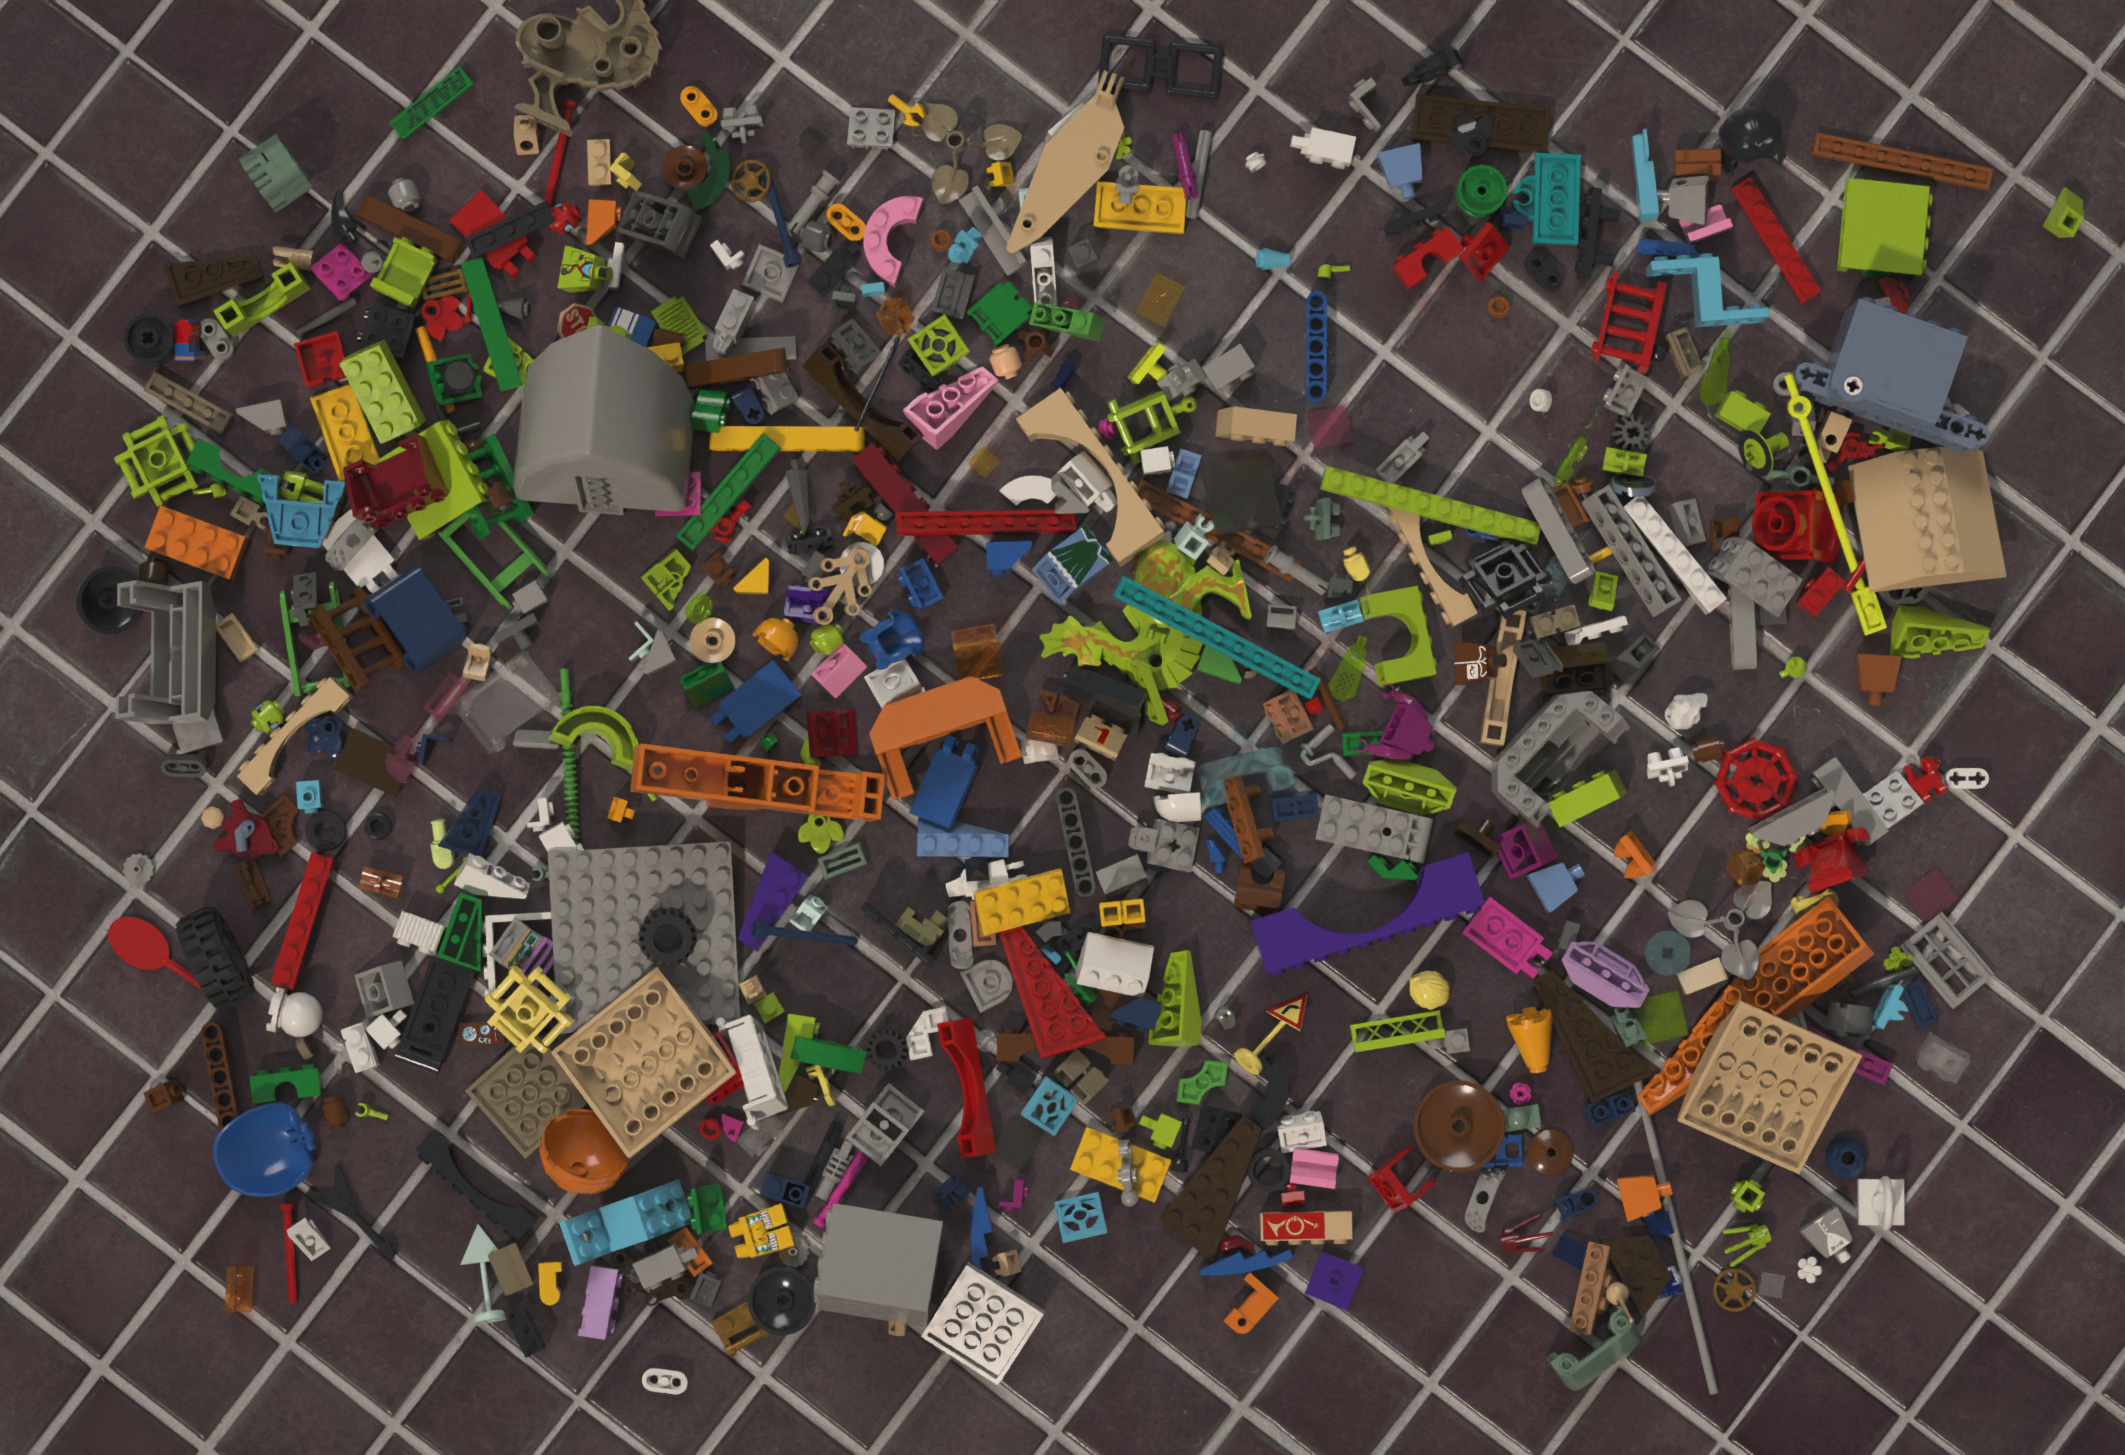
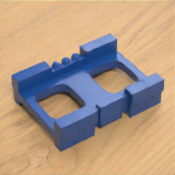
M1522 1135L1504 1136L1503 1143L1496 1157L1480 1168L1506 1164L1509 1167H1523ZM1507 1143L1518 1144L1519 1156L1517 1158H1507L1505 1156V1145Z

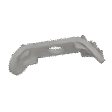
M356 519L327 552L325 557L328 565L334 570L342 571L380 528ZM351 534L357 535L360 539L356 547H350L346 543L347 537Z
M965 901L950 904L947 912L950 961L952 966L958 969L970 968L974 962L971 937L970 904ZM963 929L966 932V939L963 942H957L954 939L953 934L955 930Z
M1487 1167L1481 1172L1465 1213L1466 1224L1476 1232L1480 1233L1486 1229L1489 1212L1499 1186L1506 1175L1505 1171L1501 1168ZM1485 1191L1489 1199L1487 1203L1481 1205L1477 1201V1196L1480 1192Z

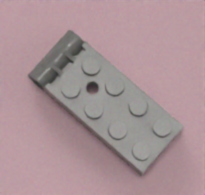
M1325 795L1315 840L1424 864L1434 819ZM1384 828L1391 830L1390 836L1383 835L1382 831Z

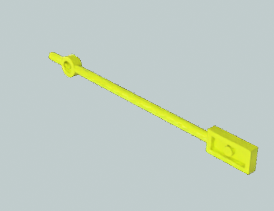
M1793 373L1784 376L1791 396L1787 404V410L1792 417L1799 419L1852 575L1858 564L1807 417L1811 411V403L1806 397L1800 396ZM1800 402L1802 409L1796 411L1795 404ZM1861 576L1855 585L1857 590L1850 592L1863 633L1864 635H1869L1886 629L1887 626L1876 593H1870L1869 585L1865 587Z

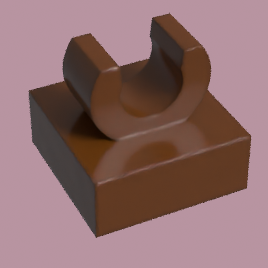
M1130 1104L1113 1109L1112 1113L1107 1115L1108 1118L1114 1117L1116 1125L1111 1126L1112 1130L1118 1129L1120 1132L1137 1126Z

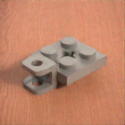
M1155 819L1153 829L1132 828L1128 845L1132 849L1148 852L1147 864L1191 873L1200 828ZM1176 840L1178 847L1174 852H1171L1168 844Z

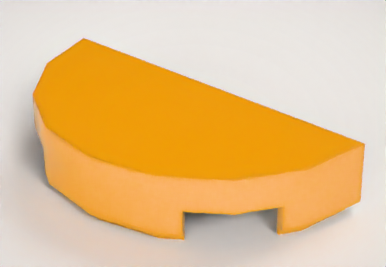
M1851 810L1829 812L1825 825L1820 827L1819 831L1826 835H1835L1845 831L1852 820Z

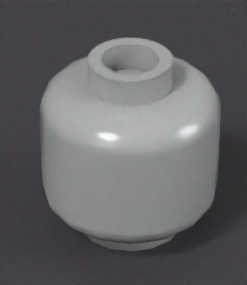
M399 178L392 183L388 190V196L394 208L404 213H410L418 208L421 195L412 180Z

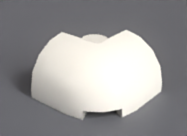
M1200 793L1170 794L1162 797H1153L1155 809L1163 819L1175 823L1201 821Z

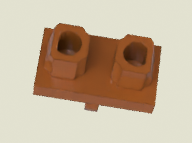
M364 866L358 888L399 898L404 876Z

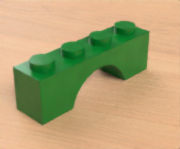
M198 438L186 462L190 464L189 469L199 474L205 471L211 474L209 479L221 485L225 481L232 485L231 490L242 495L246 491L252 494V500L263 505V493L257 475L274 474L260 468L254 474L246 477L232 475L223 467L220 461V448Z

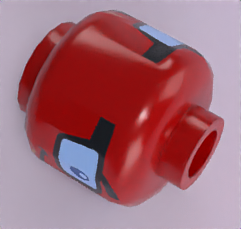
M564 201L550 208L556 221L549 225L553 232L557 231L559 234H565L579 226V217L582 215L576 204L572 206L568 201Z

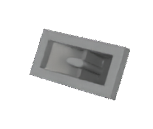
M660 630L656 632L643 669V673L646 675L655 673L677 662L665 634Z

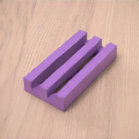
M545 936L521 969L526 977L529 975L525 972L545 944L549 945L529 975L538 966L542 965L553 949V942ZM552 956L543 969L542 973L545 975L554 964V956ZM534 980L533 984L538 987L540 982L538 980Z

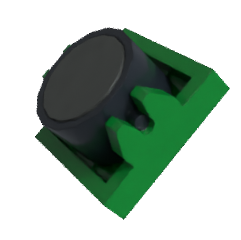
M471 353L426 363L438 407L482 397L479 385L481 383V375L477 374L479 368L478 365L473 364Z

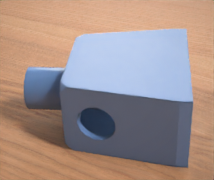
M1420 143L1377 153V161L1390 190L1400 188L1403 200L1416 197L1413 185L1422 181Z
M1562 862L1526 876L1546 912L1550 913L1578 891L1574 882L1584 877L1585 874L1579 864L1567 870Z

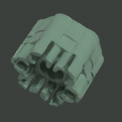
M277 134L239 159L242 167L249 173L248 176L254 182L257 189L260 188L259 192L275 213L313 188L310 180Z

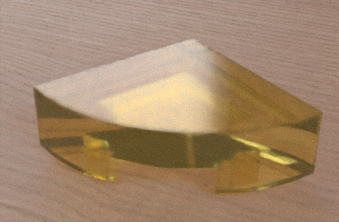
M793 502L783 514V517L801 530Z

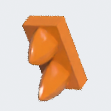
M1632 830L1619 839L1620 841L1614 850V857L1622 859L1633 857L1626 867L1624 878L1635 879L1644 875L1648 876L1658 867Z

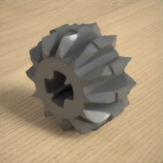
M1630 414L1629 421L1623 416L1621 417L1622 424L1615 423V428L1620 431H1614L1612 435L1620 437L1614 442L1616 445L1621 442L1624 443L1621 450H1625L1629 446V451L1634 452L1636 446L1641 451L1643 450L1642 443L1649 444L1650 441L1644 436H1650L1652 432L1644 431L1649 426V423L1646 422L1641 425L1642 416H1639L1637 421H1635L1634 414ZM1635 429V434H1637V437L1634 436L1632 439L1629 438V433H1627L1626 431Z

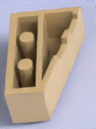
M1234 406L1221 409L1217 413L1216 437L1231 438L1233 441L1252 440V443L1265 444L1267 441L1273 442L1274 446H1287V443L1295 441L1297 414Z

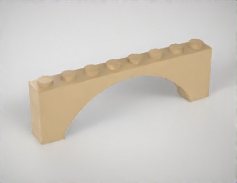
M1059 388L1016 418L1031 442L1035 439H1051L1073 444L1090 453L1105 467L1115 485L1118 505L1115 529L1111 541L1106 546L1119 566L1122 567L1148 547L1165 537L1163 529L1166 527L1159 517L1154 518L1150 511L1153 509L1146 499L1141 500L1137 495L1140 491L1133 481L1128 482L1124 477L1127 473L1120 463L1115 464L1111 459L1114 455L1107 445L1103 447L1098 441L1101 437L1094 427L1091 429L1086 424L1088 418L1083 411L1075 409L1073 404L1076 402L1069 392L1064 393Z

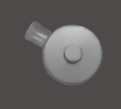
M374 251L365 253L361 260L362 267L369 273L379 271L385 263L382 257Z

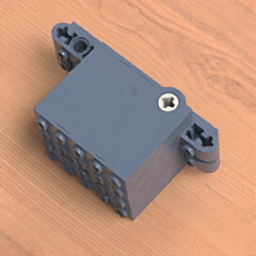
M1868 297L1859 298L1845 310L1826 364L1814 361V363L1805 362L1791 372L1793 373L1800 396L1825 404L1833 412H1847L1963 454L1979 448L1990 439L1989 428L1983 423L1977 422V417L1967 414L1963 417L1957 415L1956 410L1943 407L1968 336L1962 335L1963 331L1956 328H1950L1949 330L1942 328L1941 323L1933 320H1928V322L1919 320L1920 316L1907 312L1905 315L1897 312L1898 308L1885 305L1883 307L1877 305V301ZM1951 425L1956 428L1957 433L1952 432Z

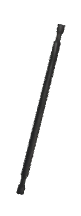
M898 337L894 340V344L888 353L859 417L858 424L854 428L856 432L859 431L860 424L864 420L893 356L895 347L900 340Z

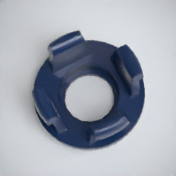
M960 1175L955 1178L951 1176L936 1189L932 1202L943 1208L945 1213H949L954 1209V1201L949 1194L952 1192L958 1198L964 1200L970 1193V1189L962 1182Z

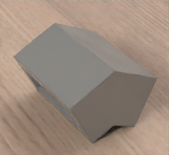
M1268 604L1266 628L1295 630L1297 606Z

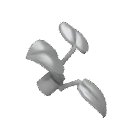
M1755 881L1738 888L1734 894L1733 903L1741 910L1732 909L1725 917L1721 916L1720 918L1707 921L1708 912L1706 907L1696 900H1686L1669 909L1668 917L1672 926L1680 934L1689 938L1703 935L1705 925L1724 922V926L1728 930L1734 931V944L1727 945L1721 955L1722 964L1731 974L1745 980H1750L1758 968L1759 953L1752 941L1743 940L1740 943L1738 942L1739 928L1745 920L1744 912L1751 919H1760L1768 914L1772 905V884L1768 881Z

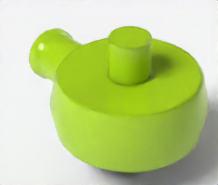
M1793 657L1786 663V669L1780 671L1779 674L1782 678L1788 675L1793 678H1800L1806 673L1807 664L1804 659Z

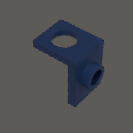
M423 734L422 741H418L416 755H419L418 764L426 765L430 739L452 742V739Z

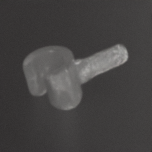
M334 1040L331 1043L330 1052L337 1054L336 1073L340 1074L342 1073V1055L345 1050V1044Z

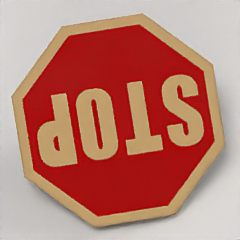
M573 303L562 311L557 329L560 338L563 339L587 329L589 318H597L592 308Z

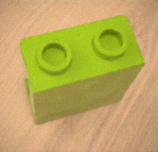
M394 237V245L377 279L373 278L370 286L374 290L414 309L438 260L433 256L434 252L422 246L420 250L413 246L414 242L405 237H402L401 240Z

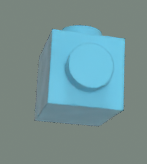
M322 781L296 782L298 809L304 810L305 814L318 813L319 808H324Z

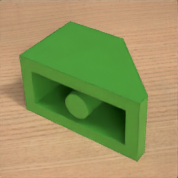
M1205 645L1197 671L1240 685L1242 678L1233 660Z

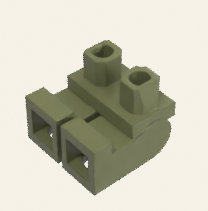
M908 906L895 926L924 946L933 944L936 936L940 937L944 932L941 927L947 920V917L936 910L930 920L925 918L920 923L912 917L915 911Z

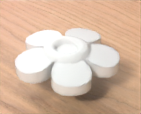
M1809 1257L1807 1260L1801 1259L1798 1262V1266L1802 1268L1798 1271V1276L1800 1279L1806 1278L1808 1283L1816 1282L1815 1275H1821L1822 1273L1821 1266H1815L1817 1264L1815 1257Z

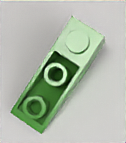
M1035 302L1029 324L1080 338L1100 341L1105 319L1091 312Z

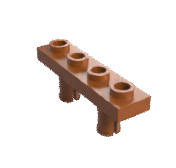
M1234 770L1219 776L1244 864L1265 857L1261 842L1272 840L1274 834L1270 827L1256 828L1248 800L1260 796L1261 790L1259 785L1244 786L1240 770Z

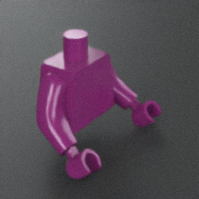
M1393 684L1385 685L1391 692L1386 693L1381 690V696L1384 699H1391L1393 697L1397 705L1379 741L1382 744L1372 743L1369 745L1366 740L1359 739L1357 742L1364 743L1366 747L1363 750H1355L1359 754L1369 751L1371 755L1390 759H1408L1413 754L1420 755L1423 750L1430 752L1434 747V741L1429 738L1432 725L1429 723L1428 715L1422 705L1414 697L1400 690L1395 691Z

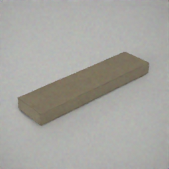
M156 371L153 372L143 389L145 392L222 435L234 416Z

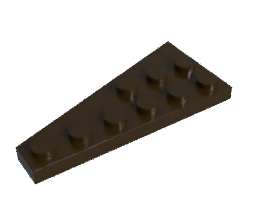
M1245 1113L1159 1218L1161 1222L1211 1262L1214 1260L1262 1129L1260 1125Z

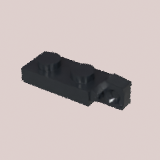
M853 241L847 249L843 246L837 249L807 283L824 298L855 266L854 264L857 259L854 256L861 250V246Z

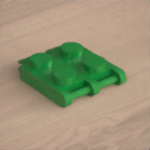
M1010 281L1005 285L999 283L966 312L968 316H972L979 323L980 329L982 331L985 330L994 340L993 344L995 346H998L1030 318L1028 313L1033 309L1023 296L1017 301L1014 299L1019 292ZM975 311L984 319L985 323L977 316ZM989 326H990V327L992 328V330L999 336V338H997V337L993 334V332L988 328Z

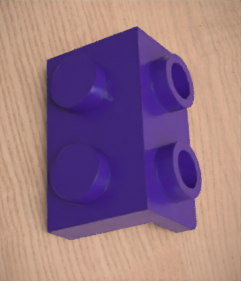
M788 585L783 619L818 624L813 618V613L816 608L824 605L832 591L825 588L813 591L802 585ZM823 611L819 613V618L821 620L825 618V613Z

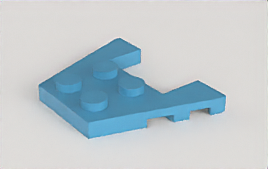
M258 474L257 478L261 485L262 498L267 508V517L274 544L321 548L346 488V482L325 480L323 503L279 499L280 475Z

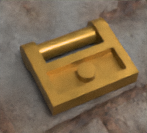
M748 1301L711 1321L730 1357L737 1355V1351L760 1338H767L771 1335L758 1326V1330L733 1344L731 1343L730 1337L755 1324L749 1311Z

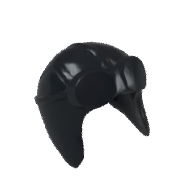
M1744 107L1732 113L1720 126L1718 135L1724 170L1728 177L1733 176L1736 162L1751 163L1757 159H1768L1777 155L1779 164L1783 165L1782 124L1767 110L1758 107Z

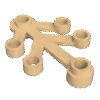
M856 547L846 557L837 559L824 558L821 561L820 567L825 572H831L836 567H848L843 574L825 578L812 577L808 581V587L813 591H819L822 587L836 585L824 605L815 609L813 618L816 623L827 625L832 621V609L843 591L845 592L847 602L844 608L845 613L850 616H855L859 613L860 607L856 603L852 577L857 572L859 585L856 589L857 594L862 597L869 596L872 588L868 584L865 568L870 562V555L866 549ZM857 554L861 556V561L859 563L855 561V556ZM826 561H830L831 567L829 569L825 568ZM814 580L819 582L817 588H814L812 585ZM863 586L867 587L866 594L861 592ZM850 605L855 606V611L853 613H850L849 611ZM821 611L825 613V618L822 620L819 618Z

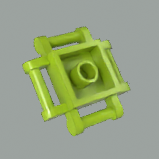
M164 415L157 417L156 421L136 431L122 434L128 451L114 457L117 465H120L129 483L133 499H137L150 492L156 506L159 507L164 504V501L190 488L194 490L199 487L191 472L192 470L189 469L190 464L186 463L185 457L174 438L177 435H181L189 453H191L195 443L189 433L188 423H183L170 429ZM160 428L162 429V432L135 445L134 441ZM130 458H132L144 483L141 487L128 463ZM182 475L185 476L186 481L160 494L158 493V487Z

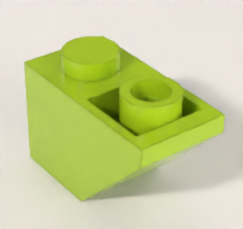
M2066 187L2063 188L2043 227L2058 238L2074 237L2084 219L2083 200Z

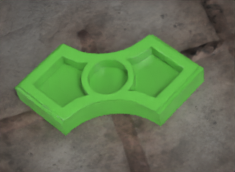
M1205 1060L1203 1068L1197 1075L1188 1079H1180L1177 1102L1199 1105L1202 1096L1207 1090L1215 1086H1225L1228 1063Z

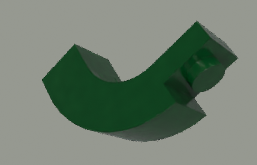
M708 131L701 134L700 137L711 158L710 174L703 183L686 191L697 215L712 208L721 200L731 180L732 168L729 154L726 148L717 151L721 147L715 135L711 137Z

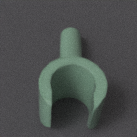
M539 867L532 869L541 872L539 878H532L534 881H543L545 878H549V871Z

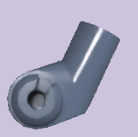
M251 820L243 821L235 830L237 852L248 850L247 838L255 831V824Z

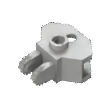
M1193 359L1183 365L1177 363L1169 368V374L1158 381L1157 385L1165 394L1167 401L1171 402L1183 394L1186 397L1196 390L1195 387L1206 380L1207 376L1196 359Z

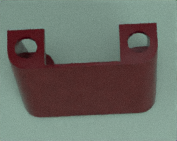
M415 434L398 442L399 447L406 449V451L376 465L359 460L343 468L354 518L374 525L377 528H384L395 520L406 518L408 514L422 511L430 504L445 500V497L448 496V491L425 437Z

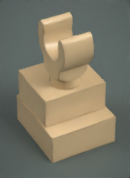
M758 975L739 984L748 1005L767 996Z

